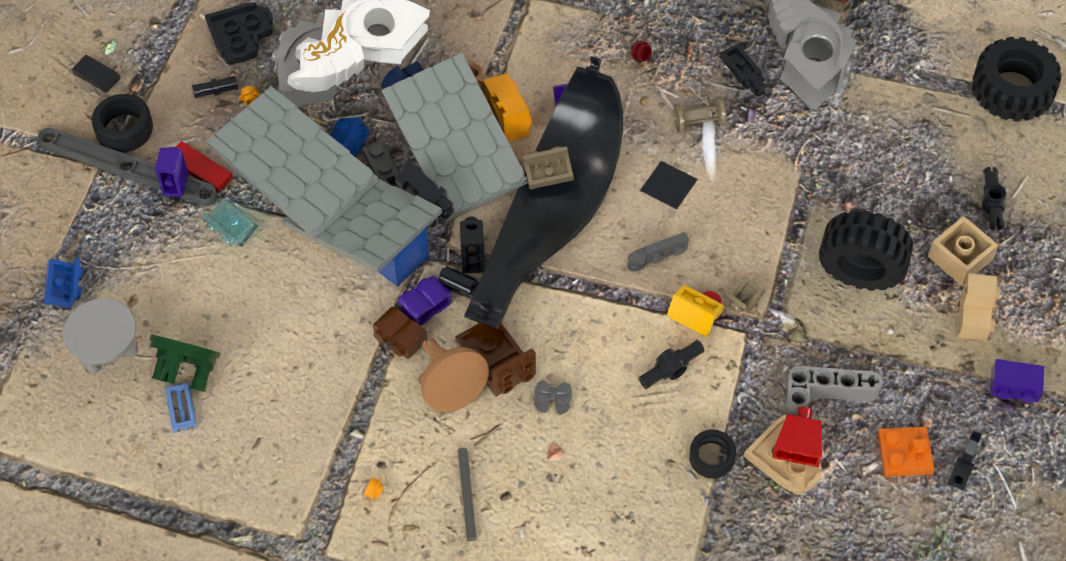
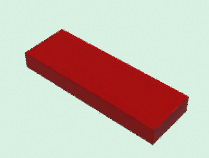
M183 141L175 147L182 150L188 173L198 180L212 184L216 192H219L233 178L231 172Z

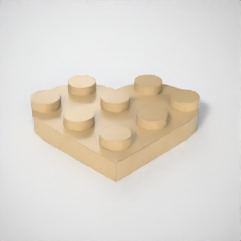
M783 415L744 452V457L781 487L796 495H801L817 485L822 475L821 463L818 468L772 458L776 441L786 419V415Z

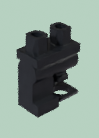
M409 163L395 179L396 185L399 188L405 190L408 186L419 197L442 208V213L439 217L444 221L454 212L452 208L453 202L447 198V191L442 186L438 189L436 183L412 163Z

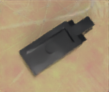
M739 44L720 52L719 58L746 89L750 88L757 97L765 94L766 85L763 83L762 71Z

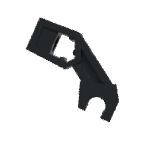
M975 431L972 432L962 459L957 458L947 484L964 491L974 466L971 461L982 434Z

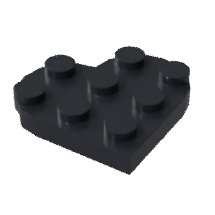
M255 2L241 4L204 15L216 50L228 65L256 58L258 56L259 40L273 33L272 12L268 7L257 6Z

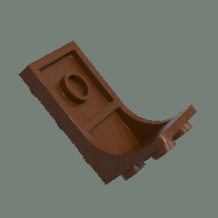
M478 323L455 336V341L459 347L473 349L479 352L487 361L489 376L486 384L495 397L500 394L509 393L514 386L521 382H528L536 374V352L533 349L523 352L502 323L499 329Z

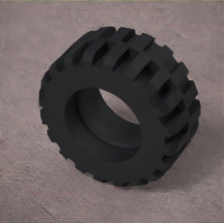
M1007 37L1004 41L1003 39L994 41V44H989L979 56L972 78L974 96L977 101L981 100L980 105L984 109L990 110V114L994 116L999 115L1003 120L1013 119V121L1020 122L1021 119L1027 121L1032 120L1034 116L1039 117L1051 107L1061 82V67L1059 62H1056L1057 58L1052 52L1049 53V49L1044 45L1040 46L1037 41H1028L1024 37H1019V39ZM1005 72L1019 73L1027 77L1033 85L1016 86L1005 81L1000 74Z
M851 210L849 213L842 212L836 215L827 223L819 250V260L828 274H832L834 279L842 281L845 285H852L857 289L865 288L869 291H874L875 289L880 291L886 290L888 287H895L905 279L913 251V241L909 232L905 231L904 226L900 223L897 224L894 219L883 217V214L880 213L873 214L865 210L863 212Z

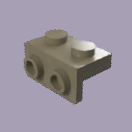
M557 146L547 151H533L523 156L530 189L574 180L567 147Z

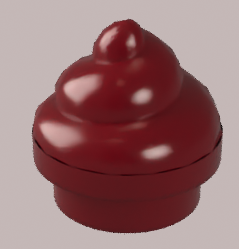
M640 40L630 47V53L635 61L645 62L651 57L652 48L646 41Z

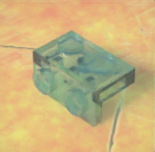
M226 198L221 201L211 215L204 213L202 216L208 221L206 226L216 233L219 231L223 234L221 239L230 246L236 244L243 247L258 228L254 221Z

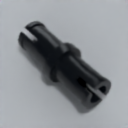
M235 76L220 80L214 78L210 82L192 85L194 97L197 99L212 94L218 96L222 92L238 90V84Z

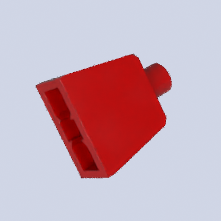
M799 407L797 416H786L776 441L772 458L819 468L822 457L821 421L811 419L812 409Z

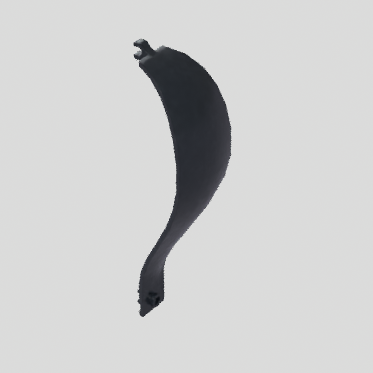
M591 56L590 67L582 68L577 66L535 150L542 152L557 146L567 147L574 180L530 189L527 183L518 188L485 270L463 316L464 318L499 329L513 295L520 284L540 265L573 240L591 221L601 206L613 179L620 155L623 136V108L620 93L613 78L599 73L600 58Z

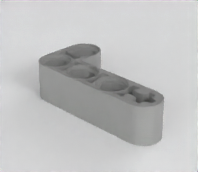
M795 366L789 371L786 384V411L789 415L797 416L799 407H808L810 397L874 401L879 397L883 379L880 374L873 371ZM795 379L801 380L802 383H798V382H796V381H794V380H795ZM818 381H823L826 384H820L818 383ZM842 383H848L850 386H844ZM798 400L802 402V404H797L793 401Z

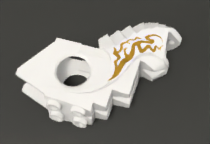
M343 0L341 10H325L322 40L319 41L308 37L296 47L295 56L300 61V70L290 74L287 83L296 90L320 92L326 91L334 85L339 86L344 80L348 81L354 73L358 75L364 69V60L401 65V61L428 31V25L424 22L428 19L430 10L408 0ZM374 24H382L389 28L390 33L384 36H376L368 32L367 29Z

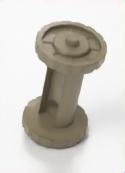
M721 97L715 98L714 105L682 109L679 103L673 106L674 121L678 133L684 132L685 125L715 120H717L719 126H725L726 124L725 106ZM710 109H713L715 112L712 117L708 115Z

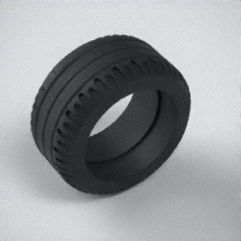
M117 94L107 97L96 106L92 114V126L99 143L102 146L122 153L138 149L149 140L153 131V121L147 104L134 95ZM133 115L139 118L133 127L124 131H112L106 128L108 123L118 116Z

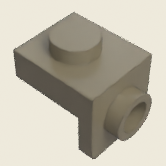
M746 276L732 294L729 292L726 296L731 299L729 304L737 311L741 312L744 309L749 313L766 291Z

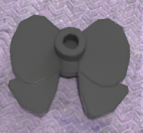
M546 381L538 382L535 387V400L537 402L534 403V406L539 412L544 414L549 407L550 401H555L557 414L566 413L570 409L569 403L572 398L571 386L565 382L556 388L550 387Z

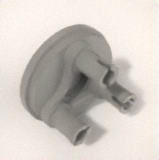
M112 299L88 301L77 307L65 322L63 338L66 347L75 358L79 359L80 363L84 365L85 371H89V374H96L102 364L111 363L123 355L133 357L138 353V347L135 343V319L131 311L118 301Z

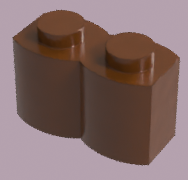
M393 306L373 324L374 337L380 343L390 345L392 351L399 357L403 356L409 359L422 347L425 340L426 342L428 341L427 332Z

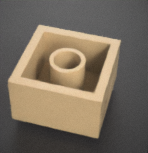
M963 216L932 242L928 257L963 286L968 273L977 274L994 259L998 244Z

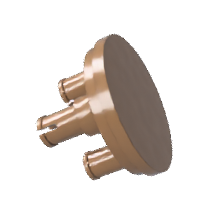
M428 338L432 345H429L425 340L422 348L430 356L431 362L418 378L422 396L426 403L436 411L452 412L459 410L475 400L484 389L489 376L487 361L479 352L473 349L456 347L446 350L441 348L434 338Z

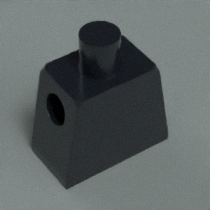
M470 216L460 222L462 273H483L485 270L483 221ZM470 246L477 247L476 254L469 253Z

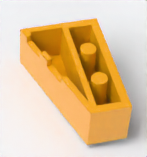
M508 73L483 80V94L508 142L530 136V127L532 126L530 110L517 90L515 81L511 80Z

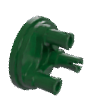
M151 334L149 338L151 341L150 347L157 349L155 356L157 357V362L151 378L175 384L180 363L194 364L196 371L190 388L205 392L210 371L213 372L216 360L220 358L221 353Z

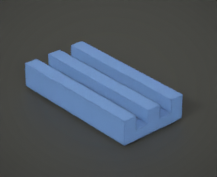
M189 382L166 387L165 391L173 433L178 432V429H183L184 431L188 430V427L197 428ZM184 389L186 393L190 415V420L186 421L184 405L181 395V390ZM175 391L181 418L180 423L176 421L171 392Z

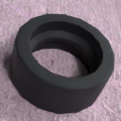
M709 429L700 432L694 437L690 445L689 461L692 468L699 475L716 479L725 476L732 470L736 459V446L733 439L727 433ZM716 443L726 450L727 458L721 464L710 465L699 458L698 450L704 444Z

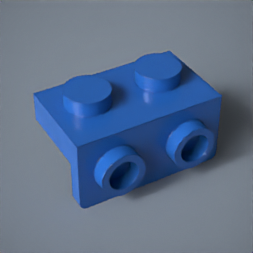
M340 118L336 122L330 136L356 157L367 140L370 131L360 118Z
M75 258L73 264L49 259L47 263L44 304L72 308L75 301H79L82 288L78 287V283L83 276L80 258Z

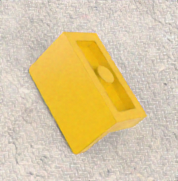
M684 284L673 295L667 316L707 337L710 334L714 321L723 312L725 305Z

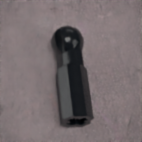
M448 266L443 267L438 278L448 290L471 299L479 283L477 279Z

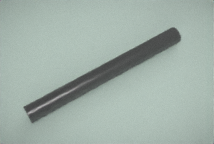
M460 448L458 449L466 537L467 541H475L477 537L468 449Z

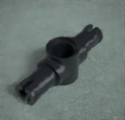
M987 167L983 170L985 186L982 208L989 214L990 229L995 231L996 225L997 231L1005 228L1003 211L1006 190L999 184L998 169L993 167V172H991V167Z
M697 339L681 350L677 349L674 351L670 348L662 352L656 359L655 367L638 377L643 388L648 389L661 379L666 380L669 378L670 380H675L682 376L687 370L689 361L705 352L702 343Z

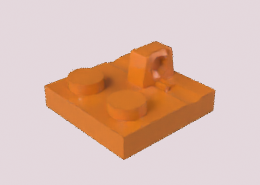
M927 426L878 429L877 435L884 477L933 475L934 465Z

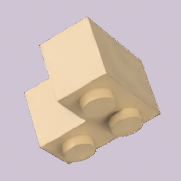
M968 273L960 296L958 337L987 341L989 333L994 332L995 318H992V312L995 311L996 300H999L1001 287L997 286L996 276Z

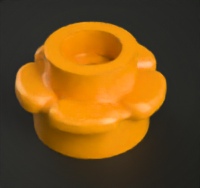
M248 86L241 90L239 99L246 105H249L261 94L258 92V88Z
M371 477L364 496L369 497L370 500H373L374 497L379 498L384 487L383 484H380L381 478L377 480Z

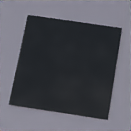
M661 161L640 191L678 209L698 179Z

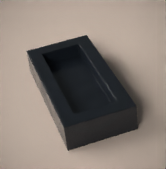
M85 55L72 68L73 74L105 93L121 79L119 73L88 55Z

